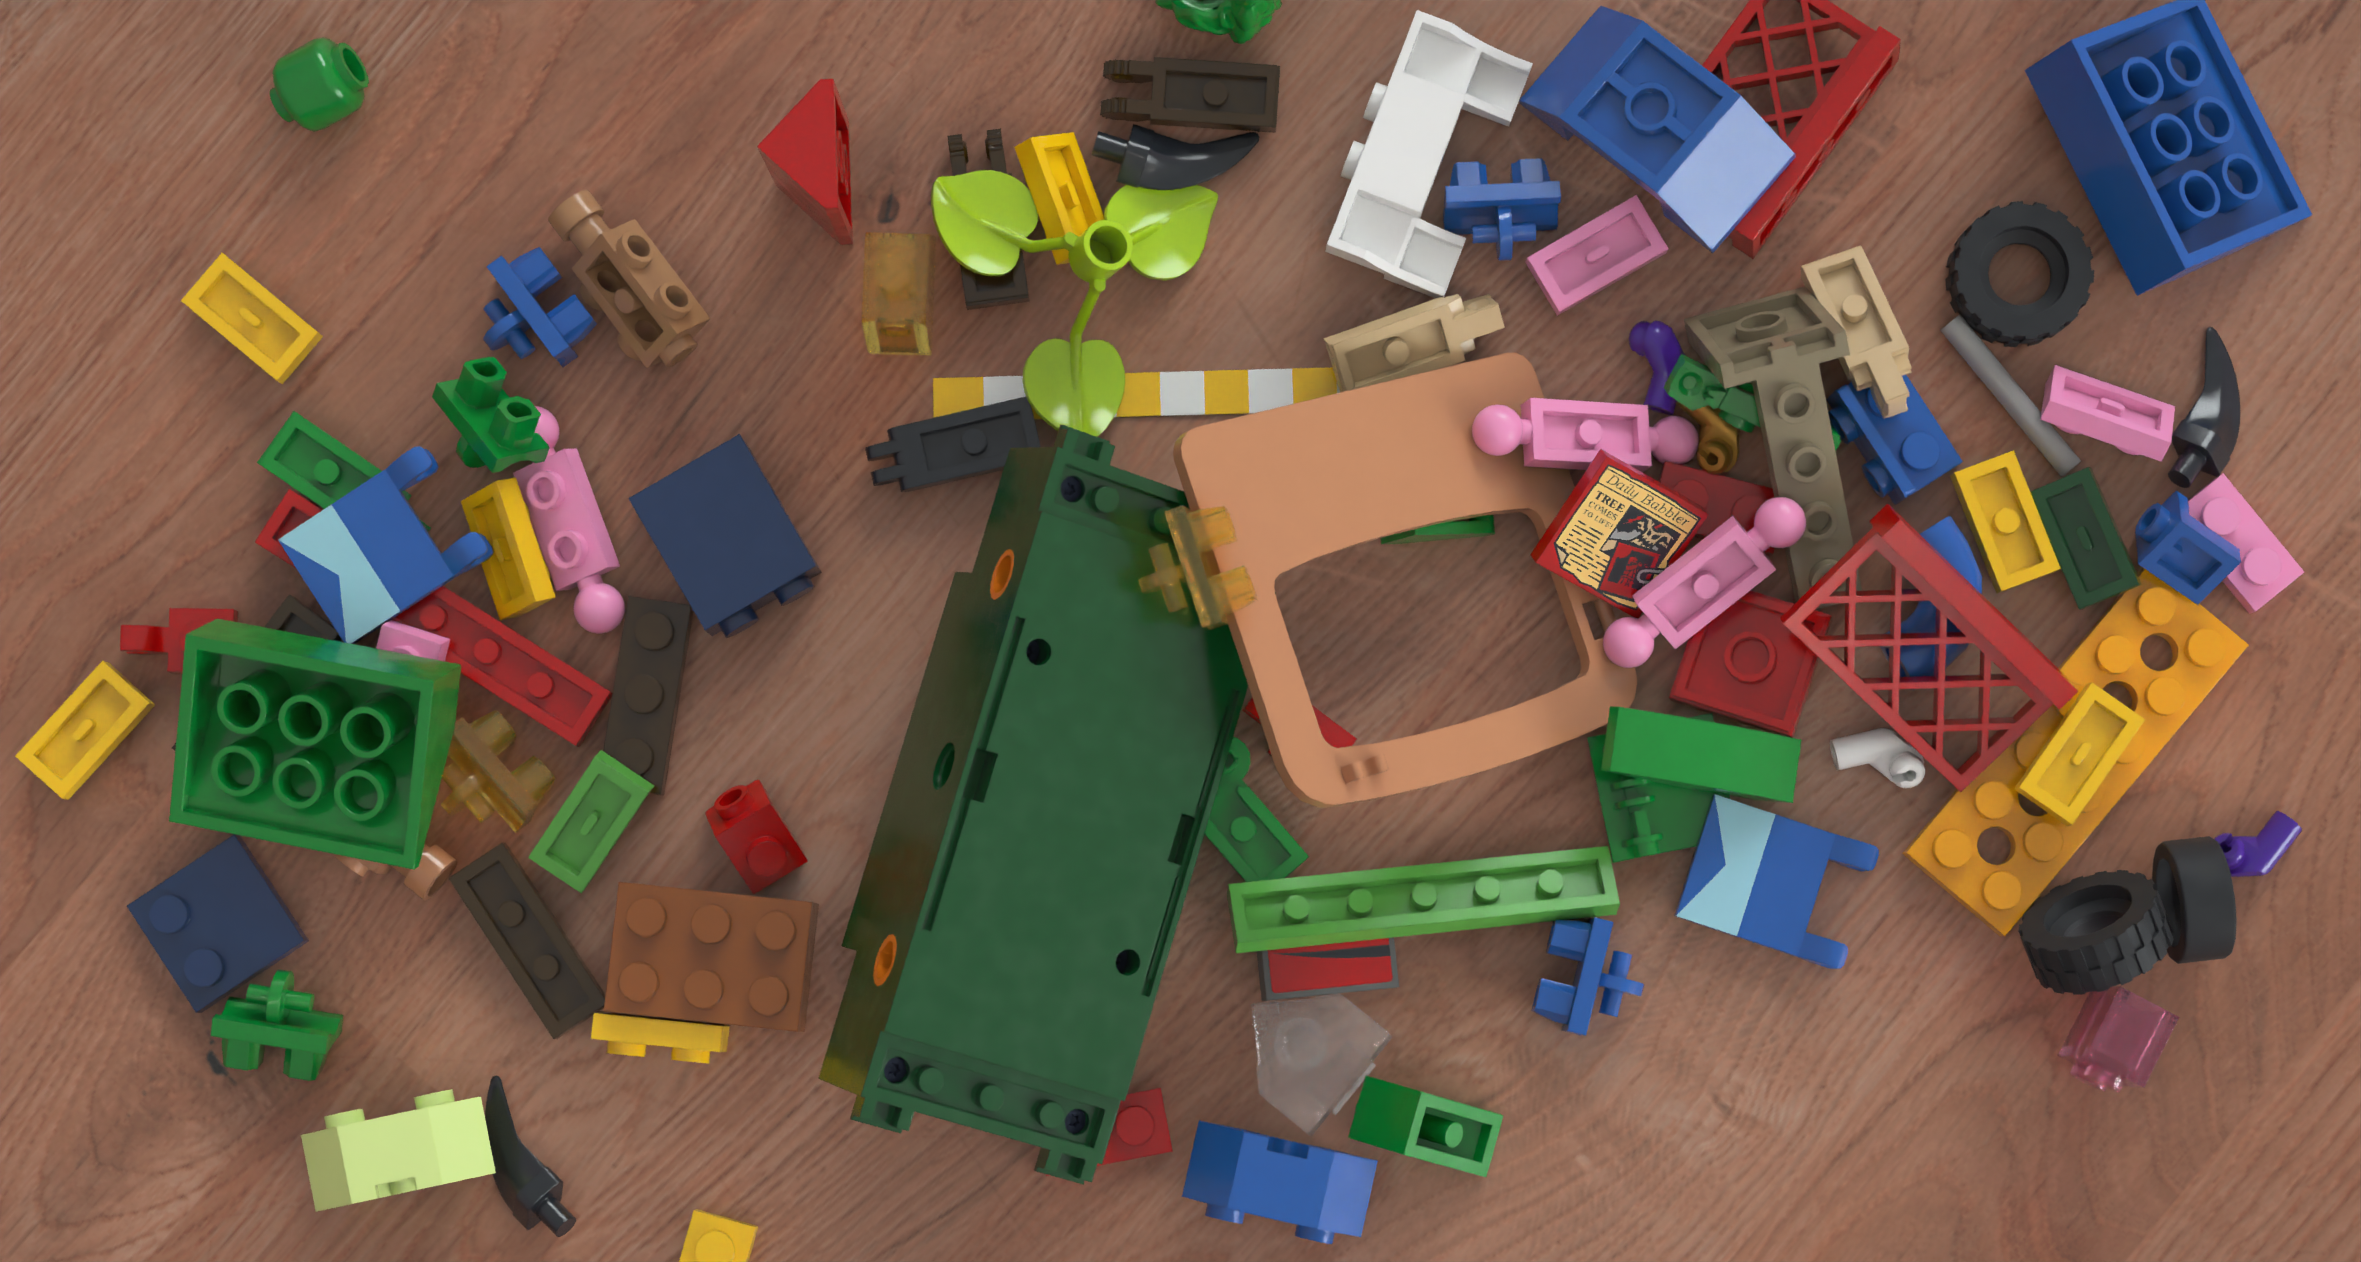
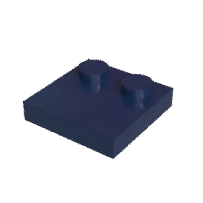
M232 835L127 905V908L196 1013L204 1012L309 942L240 835Z

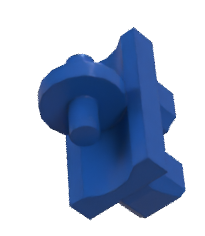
M1542 158L1519 159L1517 162L1512 163L1510 170L1511 183L1488 184L1486 165L1481 164L1479 161L1456 162L1453 165L1450 186H1445L1443 229L1457 235L1472 234L1473 244L1496 243L1498 260H1512L1513 242L1536 241V231L1557 230L1558 206L1561 203L1560 181L1550 180L1545 161Z
M540 247L519 256L510 264L501 255L486 266L517 307V310L509 313L500 299L496 298L483 308L494 323L483 337L490 350L495 351L509 344L520 359L526 358L536 349L525 334L531 327L562 367L576 359L578 355L573 350V347L581 342L597 323L575 294L549 313H546L535 299V297L563 278Z
M1593 917L1588 919V923L1570 920H1555L1552 923L1546 954L1578 961L1572 986L1540 978L1531 1011L1553 1022L1563 1024L1561 1031L1577 1035H1587L1598 987L1604 988L1599 1013L1618 1017L1623 993L1642 997L1644 984L1627 979L1632 959L1631 954L1614 950L1608 974L1601 973L1613 927L1612 921Z

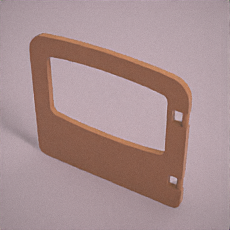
M1503 353L1195 427L1182 434L1175 442L1173 450L1174 462L1275 767L1285 787L1302 802L1318 808H1331L1425 789L1475 775L1526 758L1608 724L1610 706L1629 708L1635 699L1637 687L1635 667H1620L1607 657L1603 647V638L1594 640L1583 605L1594 602L1605 634L1610 624L1616 620L1612 605L1551 572L1581 662L1580 674L1576 679L1544 695L1513 707L1467 722L1413 736L1374 744L1336 748L1328 744L1321 734L1275 596L1274 584L1278 575L1306 562L1379 538L1439 523L1484 515L1517 512L1526 514L1532 520L1540 540L1574 490L1575 486L1569 469L1524 466L1523 445L1519 444L1516 449L1506 455L1494 456L1483 452L1473 439L1472 425L1474 419L1484 408L1491 405H1505L1513 409L1521 418V405L1529 398L1545 399L1532 364L1518 353Z

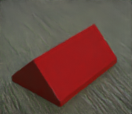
M820 79L759 143L757 148L775 185L840 245L853 244L849 119L834 79Z

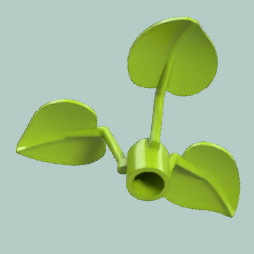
M979 170L956 176L938 177L934 181L931 190L933 221L942 243L951 256L963 267L985 276H1003L1015 267L1020 249L1029 253L1066 249L1069 251V263L1073 272L1080 279L1089 282V290L1070 331V342L1053 338L1039 344L1025 362L1022 382L1029 404L1055 430L1058 431L1060 425H1065L1098 437L1109 426L1117 413L1125 387V370L1122 359L1115 347L1104 340H1089L1082 343L1083 331L1100 293L1106 288V280L1111 278L1128 261L1136 272L1150 279L1166 281L1184 275L1196 264L1203 252L1210 221L1218 201V194L1199 185L1174 190H1152L1125 185L1110 198L1104 211L1105 220L1093 223L1080 236L1068 232L1063 237L1030 240L1027 237L1034 231L1037 225L1038 212L1030 190L1021 181L1006 173L993 170Z

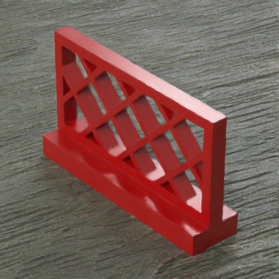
M1750 0L1702 64L1704 68L1714 75L1721 68L1723 79L1721 81L1733 90L1769 84L1774 114L1761 117L1770 127L1777 126L1778 136L1796 156L1728 235L1732 239V246L1752 259L1760 251L1899 60L1900 38L1881 26L1876 31L1828 0H1795L1800 3L1803 22L1769 29L1766 27L1763 9L1770 0ZM1809 10L1816 13L1823 19L1811 21ZM1757 18L1759 30L1747 32ZM1839 28L1858 40L1846 58L1819 62L1814 33ZM1806 35L1811 64L1774 70L1769 41ZM1762 43L1767 72L1730 79L1727 58L1734 48ZM1835 72L1823 87L1821 75ZM1813 76L1817 97L1809 108L1782 112L1777 83ZM1798 122L1787 137L1785 124Z
M1887 503L1869 521L1873 528L1780 619L1791 632L1956 789L1962 792L2053 704L2060 710L2078 693V690L2057 666ZM1877 550L1892 564L1891 590L1856 591L1857 568ZM1902 575L1917 589H1902ZM1846 580L1845 591H1835ZM1902 601H1930L1936 607L1935 632L1901 633ZM1891 602L1890 634L1855 635L1856 603ZM1845 603L1844 635L1817 636L1803 621L1821 604ZM1947 618L1960 632H1946ZM1974 643L1980 649L1979 675L1945 676L1946 644ZM1935 644L1934 676L1900 677V645ZM1890 646L1889 677L1861 678L1854 671L1855 647ZM1844 647V661L1830 648ZM1991 661L2005 674H1991ZM2018 686L2031 698L2012 717L1989 718L1990 687ZM1979 687L1978 718L1944 719L1945 688ZM1934 688L1933 719L1905 720L1899 714V689ZM1875 690H1888V703ZM1989 730H1998L1989 739ZM1978 731L1977 751L1956 769L1943 756V732ZM1919 732H1932V745Z

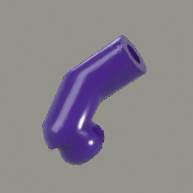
M1658 320L1652 323L1641 321L1631 329L1629 345L1632 351L1646 357L1653 370L1643 405H1648V409L1654 412L1673 415L1677 400L1667 394L1664 385L1680 355L1685 354L1670 326Z
M2276 811L2257 836H2232L2231 833H2223L2214 839L2218 841L2225 854L2231 877L2264 876L2274 868L2302 832V828L2284 813Z

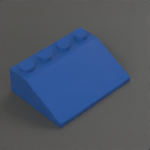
M2175 0L2077 37L2025 70L2137 296L2181 278L2312 216L2205 0Z

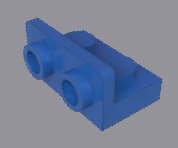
M1903 375L1902 378L1909 391V397L1906 399L1908 411L1885 419L1882 417L1872 397L1870 387L1856 391L1851 382L1835 390L1826 399L1832 408L1828 411L1830 422L1840 435V439L1846 444L1853 441L1867 463L1862 465V471L1868 483L1880 497L1883 498L1888 494L1894 505L1963 462L1907 375Z

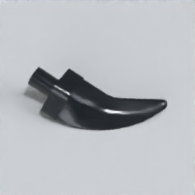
M1133 124L1128 140L1098 131L1091 155L1120 164L1116 182L1135 188L1174 190L1206 182L1226 172L1253 149L1259 142L1260 137L1256 132H1249L1206 143L1193 144L1155 133L1154 130Z
M2208 327L2206 330L2205 382L2203 391L2186 418L2180 422L2172 434V443L2177 452L2178 459L2168 472V477L2175 485L2182 488H2189L2200 471L2219 477L2230 461V456L2239 434L2240 395L2237 378L2227 349L2213 327Z
M493 1076L487 1094L485 1121L496 1171L493 1177L505 1203L513 1212V1216L527 1230H531L542 1221L557 1237H561L569 1232L576 1222V1218L560 1203L563 1181L548 1166L546 1167L521 1142L514 1127L501 1079L499 1076Z

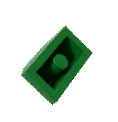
M1366 1075L1359 1100L1356 1104L1348 1138L1409 1157L1487 1177L1504 1115Z

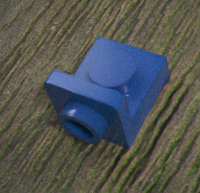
M2178 491L2172 493L2162 505L2156 503L2150 506L2136 525L2135 536L2138 564L2197 605L2241 563L2239 548L2189 514L2188 498Z

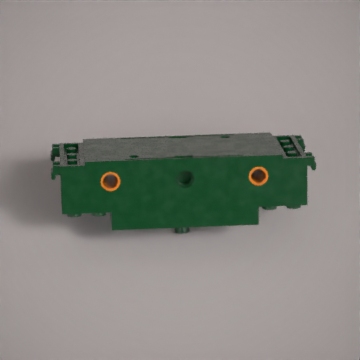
M1060 425L1054 447L1010 448L972 573L955 572L841 945L842 947L855 950L857 953L818 1079L857 1095L850 1116L851 1120L901 1133L902 1130L909 1131L914 1112H918L1041 1147L1034 1171L1084 1185V1181L1092 1182L1097 1163H1103L1120 1102L1125 1101L1249 685L1185 492L1111 466L1110 462L1115 446L1109 444L1110 441L1065 425Z

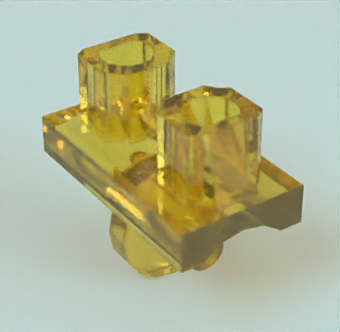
M1180 506L1165 511L1164 513L1181 564L1174 566L1167 543L1148 549L1155 573L1138 580L1142 594L1162 590L1168 612H1175L1188 607L1180 584L1187 581L1202 628L1208 627V630L1227 625V615L1236 613L1258 600L1246 566L1214 576L1211 573L1205 552L1238 541L1228 508L1221 506L1191 512L1187 507Z
M497 710L482 716L471 724H468L463 717L455 723L448 755L456 765L454 763L444 768L442 779L453 792L447 796L441 806L449 816L455 815L467 807L480 823L487 820L496 810L513 831L517 833L531 822L537 805L553 787L556 779L544 763L534 755L511 773L497 758V755L512 745L517 737L512 726Z

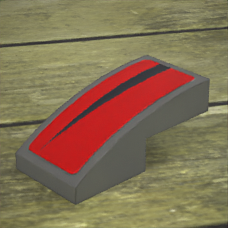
M1394 937L1257 951L1262 1001L1399 987Z

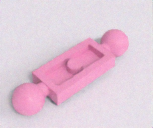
M1529 398L1521 405V418L1508 406L1491 405L1477 414L1472 425V436L1476 445L1489 455H1506L1516 449L1519 444L1523 445L1524 466L1587 470L1599 450L1602 449L1643 473L1652 466L1651 453L1662 464L1668 461L1683 465L1694 457L1699 446V435L1695 426L1683 417L1668 416L1659 420L1653 427H1649L1648 405Z
M535 406L541 413L535 433L540 434L550 449L544 462H532L531 465L513 472V475L517 479L523 500L528 506L530 521L556 591L570 590L578 586L579 593L574 601V615L577 622L589 632L597 634L607 633L615 629L622 621L625 613V604L619 591L613 586L603 583L601 575L620 567L578 450L562 449L555 453L554 447L558 442L560 432L558 422L550 411L543 407Z
M1771 498L1758 508L1754 518V527L1746 532L1734 516L1730 517L1632 595L1636 605L1644 614L1639 618L1623 617L1610 624L1603 638V647L1607 657L1620 667L1633 668L1642 665L1649 659L1654 649V638L1661 633L1675 649L1686 642L1776 570L1764 551L1769 547L1786 548L1799 541L1806 528V517L1801 506L1790 498Z

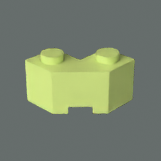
M453 1089L414 1097L416 1110L369 1120H365L363 1109L325 1116L326 1129L301 1135L315 1211L496 1173L481 1096L455 1101Z

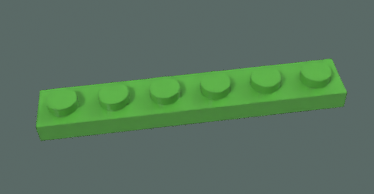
M1608 846L1228 884L1227 901L1236 953L1616 915L1620 906Z

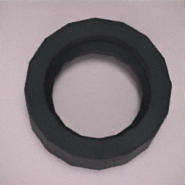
M2210 836L2163 841L2155 850L2152 881L2156 884L2174 932L2172 933L2174 939L2172 946L2167 948L2169 957L2178 964L2226 958L2232 953L2235 944L2237 917L2231 873L2223 850L2218 841Z

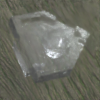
M1341 993L1315 996V998L1251 1003L1258 1067H1256L1258 1092L1312 1137L1331 1112L1336 1115L1362 1084L1365 1076H1368L1376 1067L1373 1061L1393 1036Z

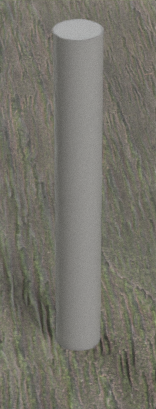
M1958 315L1940 330L2061 477L2081 462L2050 423L2040 420V410L1961 315Z

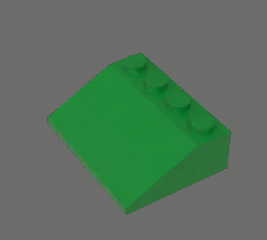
M216 619L187 633L185 638L169 822L415 870L420 864L455 729L461 664L223 619Z

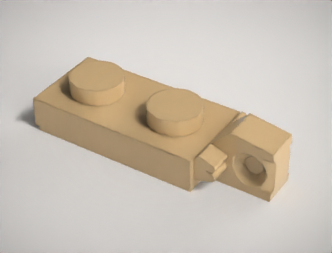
M1861 245L1802 265L1801 279L1805 287L1846 331L1850 355L1838 359L1847 379H1851L1856 391L1870 387L1872 397L1884 419L1908 411L1906 399L1909 397V391L1902 376L1911 373L1912 369L1908 359L1909 346Z
M1456 294L1445 298L1442 296L1324 338L1341 393L1449 367L1466 361L1464 354L1476 349L1473 339L1503 329L1505 326L1499 305L1491 298V295L1487 294L1462 302L1461 296Z

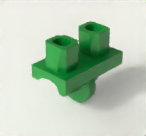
M494 357L466 361L459 379L436 383L432 398L462 435L457 443L456 453L466 466L480 468L486 465L492 473L500 472L519 461L544 462L550 447L540 434L535 433L541 413L529 399H524L520 396L509 397L502 389V385L507 371Z
M279 969L273 976L270 987L249 984L246 999L230 996L221 1015L215 1014L212 1018L211 1036L222 1038L223 1065L225 1067L246 1071L258 1069L264 1061L265 1045L285 1048L283 1074L289 1078L313 1081L316 1080L323 1070L329 1049L342 1033L343 1015L312 1010L314 994L294 991L293 972Z

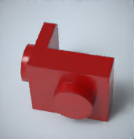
M755 780L747 786L738 785L728 789L717 798L714 806L705 812L715 838L753 895L808 862L803 849L771 802L760 780Z

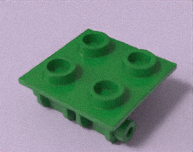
M1712 713L1689 717L1714 722ZM1606 734L1587 737L1612 863L1696 847L1712 795L1716 794L1730 799L1728 794L1692 790L1601 771Z

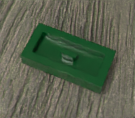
M2091 467L2084 468L2030 492L2079 610L2142 585Z

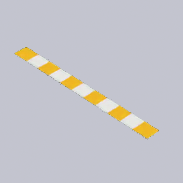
M1333 367L1125 373L1124 393L1114 417L1250 414L1340 393ZM1023 376L933 378L934 418L1025 397L1022 382ZM1032 408L1034 419H1042Z

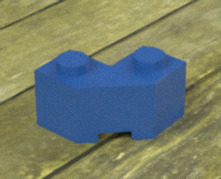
M1199 1120L1182 1197L1207 1203L1205 1216L1243 1224L1245 1213L1296 1224L1294 1236L1333 1244L1335 1233L1361 1237L1378 1161L1333 1149Z

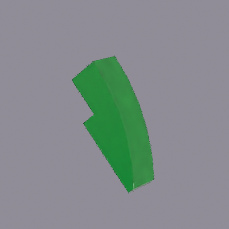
M1610 706L1601 771L1692 790L1713 791L1757 801L1793 803L1801 739L1704 720Z

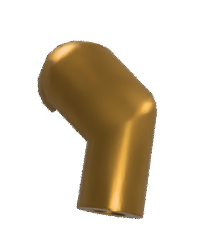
M1677 402L1676 404L1699 424L1697 461L1702 470L1710 474H1720L1733 468L1739 456L1740 429L1721 419L1718 415L1721 410L1719 408L1713 409L1708 405L1692 411L1680 402Z

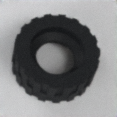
M2023 201L2011 202L2003 208L1996 206L1988 210L1982 217H1978L1955 242L1954 245L1956 247L1949 255L1946 265L1949 268V276L1945 279L1946 291L1950 290L1952 297L1950 304L1954 312H1958L1973 330L1981 334V339L1990 343L1994 341L2004 343V347H2017L2019 344L2026 343L2027 346L2039 344L2044 339L2053 337L2069 325L2079 315V310L2086 305L2090 297V293H2088L2089 286L2094 282V270H2091L2090 262L2093 259L2090 246L2086 247L2082 239L2084 234L2079 227H2074L2066 220L2068 216L2059 210L2054 212L2047 209L2045 204L2035 202L2033 205L2023 204ZM2024 244L2031 246L2044 256L2049 265L2050 283L2048 289L2036 302L2028 305L2010 304L1997 296L1990 285L1988 276L1990 262L2000 249L2008 245Z
M2128 870L2096 872L2094 875L2081 876L2072 879L2067 884L2051 889L2050 893L2044 897H2039L2032 903L2033 906L2029 911H2025L2022 916L2023 923L2019 925L2018 930L2035 976L2039 979L2040 984L2046 989L2052 988L2056 993L2064 994L2068 992L2073 993V995L2109 990L2110 987L2126 984L2132 981L2134 977L2145 974L2153 968V965L2158 960L2161 961L2166 956V950L2168 946H2172L2174 940L2172 936L2174 932L2156 884L2152 879L2147 880L2144 874L2138 872L2133 874L2129 873Z

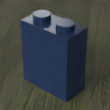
M740 434L628 498L704 630L711 636L722 631L725 637L729 638L746 630L759 620L755 611L778 599L781 606H784L801 598L815 587L810 579L822 573L753 453Z

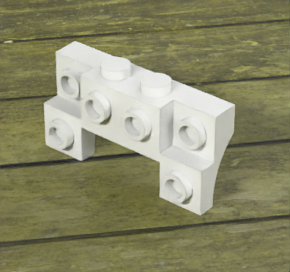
M1417 10L1388 86L1376 82L1363 118L1374 123L1366 144L1353 141L1345 161L1341 177L1351 180V183L1327 242L1325 252L1385 274L1383 279L1434 298L1444 297L1466 238L1420 219L1461 110H1466L1509 127L1533 63L1496 49L1466 33L1451 22Z

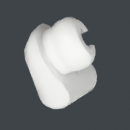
M1888 728L1875 729L1830 740L1831 755L1837 771L1870 764L1901 788H1913L1922 782L1925 776L1923 756L1905 739Z

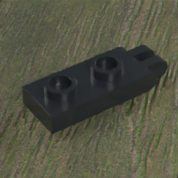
M1025 396L890 428L887 430L889 441L868 446L865 448L868 461H877L891 457L894 459L895 466L871 472L874 486L899 481L901 492H910L1001 471L1004 469L1010 448L1041 446L1032 407Z

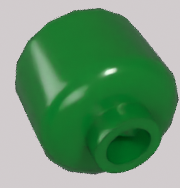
M324 37L317 38L276 61L272 72L275 87L270 89V99L278 114L285 121L292 122L295 120L303 128L315 132L323 130L358 111L362 106L365 97L364 88L368 87L369 79L361 59L348 44L344 42L337 44Z

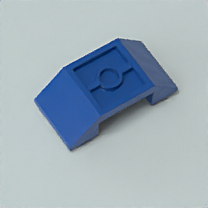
M1600 6L1519 100L1523 107L1564 139L1569 141L1573 135L1577 136L1660 201L1664 216L1711 253L1716 251L1796 157L1789 146L1739 93L1643 20L1604 6Z

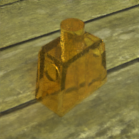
M865 233L862 326L868 354L931 356L936 236L910 233ZM896 326L909 330L891 331L884 329V327Z

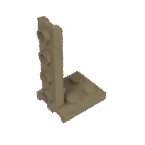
M1805 286L1684 319L1688 343L1725 389L1752 382L1774 497L1790 498L1797 502L1804 511L1806 517L1804 534L1795 544L1784 548L1795 602L1853 547L1819 363L1850 355L1847 335L1843 327ZM1857 568L1856 591H1861L1862 588ZM1846 580L1835 591H1845ZM1841 603L1821 604L1815 610H1819Z

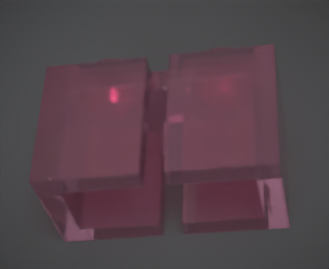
M2121 986L2110 987L2109 990L2101 992L2092 991L2089 992L2058 1056L2074 1064L2070 1072L2071 1076L2098 1090L2105 1092L2108 1088L2120 1093L2123 1086L2144 1088L2179 1017Z

